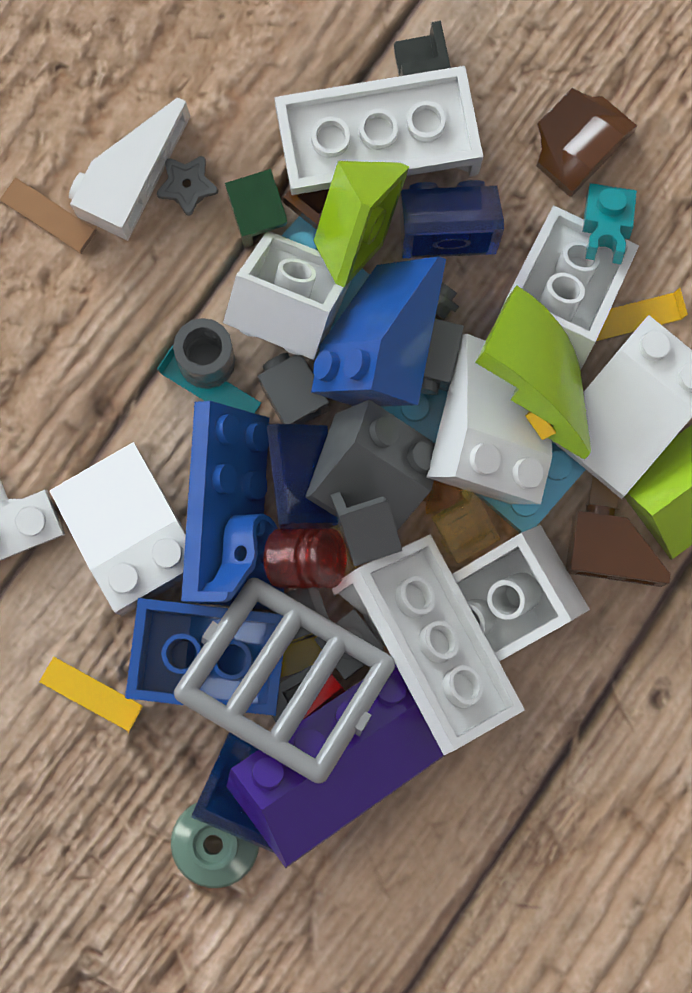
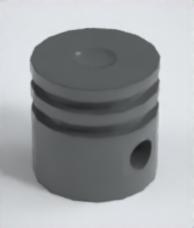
M199 318L189 321L180 328L175 336L173 349L180 372L187 382L195 387L205 389L218 387L226 382L234 371L236 359L230 334L224 326L212 319Z

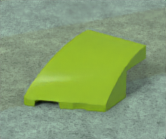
M516 285L508 296L475 363L515 386L516 389L511 401L550 423L556 434L548 438L585 460L591 453V443L580 365L574 347L564 329L547 308L531 294Z

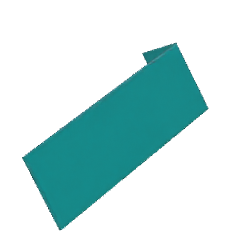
M172 345L157 368L163 376L204 401H213L255 413L261 405L260 401L227 381L218 387L210 389L198 388L187 382L177 364L173 349L174 345Z

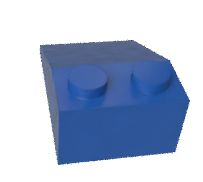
M437 256L376 265L321 343L319 354L314 362V379L311 393L351 406L358 405L369 399L380 407L418 405L446 259Z
M138 598L125 698L184 705L176 700L174 690L204 646L201 643L202 636L212 621L217 624L220 622L228 608ZM251 611L199 690L226 705L283 616L280 614ZM283 655L246 713L276 716Z

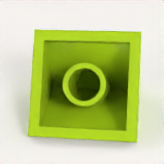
M337 162L313 240L336 284L345 288L383 246L409 166L399 162Z
M692 425L670 442L624 496L670 560L692 545Z

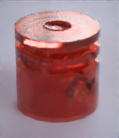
M334 528L276 529L269 535L265 544V572L270 583L277 588H336L341 583L345 574L347 563L346 547L342 536Z

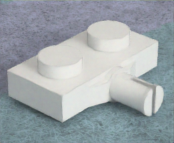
M0 480V561L65 535L48 490L40 491L22 499H8Z

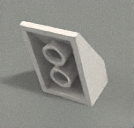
M553 205L508 296L517 285L547 308L566 332L574 347L581 370L598 338L639 245L625 239L626 248L621 265L612 263L613 252L607 247H598L595 260L585 259L586 248L592 233L582 232L584 219Z
M648 315L583 392L591 443V453L584 460L559 444H555L622 499L692 418V350Z
M463 334L427 478L508 504H541L552 460V440L549 438L542 440L525 416L529 411L511 401L516 387L475 363L486 341L469 334Z
M134 442L50 490L90 571L114 613L123 616L137 608L138 598L152 599L183 581L186 531Z
M541 525L516 535L452 574L498 661L505 659L590 610Z

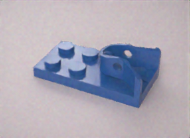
M213 401L194 402L181 598L183 602L229 608L244 584L251 578H258L284 593L281 571L284 557L280 532L271 517L264 514V502L267 492V453L270 444V417ZM267 551H270L272 553V561L266 566L263 557ZM257 601L252 610L271 609Z

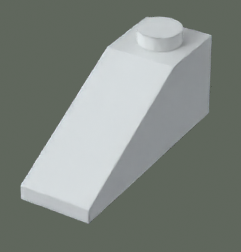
M178 97L91 161L85 174L80 172L76 176L69 192V198L72 199L70 205L78 218L127 241L129 240L165 168V161L170 158L190 119L186 101Z

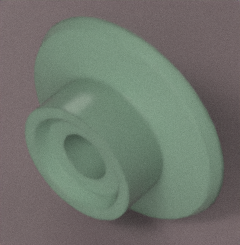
M206 799L191 805L176 821L171 836V852L180 872L191 882L207 888L227 887L241 880L253 867L259 850L257 828L241 806L225 799ZM209 835H217L221 838L223 848L220 852L211 853L207 850L205 840Z

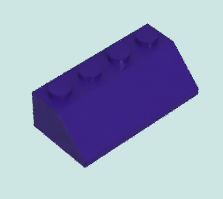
M396 664L393 672L368 711L372 716L360 736L354 734L325 782L320 784L314 783L260 750L231 768L226 787L285 868L445 756ZM362 681L302 720L288 743L316 758Z

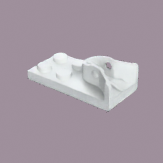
M465 66L274 97L291 195L329 189L338 161L399 162L409 166L407 176L458 168L468 172L469 177L476 176L480 171L483 152Z
M430 534L402 547L403 551L374 560L355 569L334 583L332 591L334 595L340 594L363 614L369 629L378 641L387 647L443 755H446L525 711Z

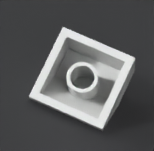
M268 231L236 275L223 323L238 329L247 336L261 338L283 347L289 353L303 355L314 360L319 352L321 343L332 327L350 282L345 288L336 284L318 250Z

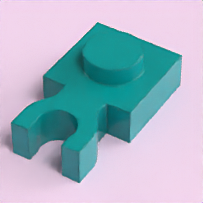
M589 184L582 232L592 234L586 248L585 259L595 260L598 247H607L613 252L612 263L622 264L626 248L625 239H630L634 226L637 190Z

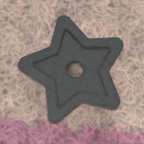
M199 156L187 164L170 158L165 161L168 179L158 189L157 197L174 200L181 206L186 215H192L196 205L204 197L218 193V188L205 177L206 159L203 156ZM190 180L191 186L184 187L182 185L183 181Z

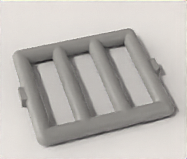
M251 578L244 584L220 622L217 624L212 621L202 636L201 643L204 646L176 686L174 696L180 703L312 782L320 784L328 779L354 734L360 736L372 716L368 711L393 672L395 662L387 653L258 578ZM258 601L282 615L283 618L225 705L199 689ZM302 627L327 643L272 730L268 731L246 718L244 714L298 630ZM345 652L369 666L370 670L316 758H313L288 742Z

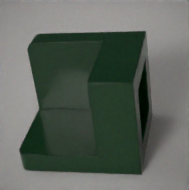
M271 169L225 183L244 248L254 246L252 236L287 225V217Z

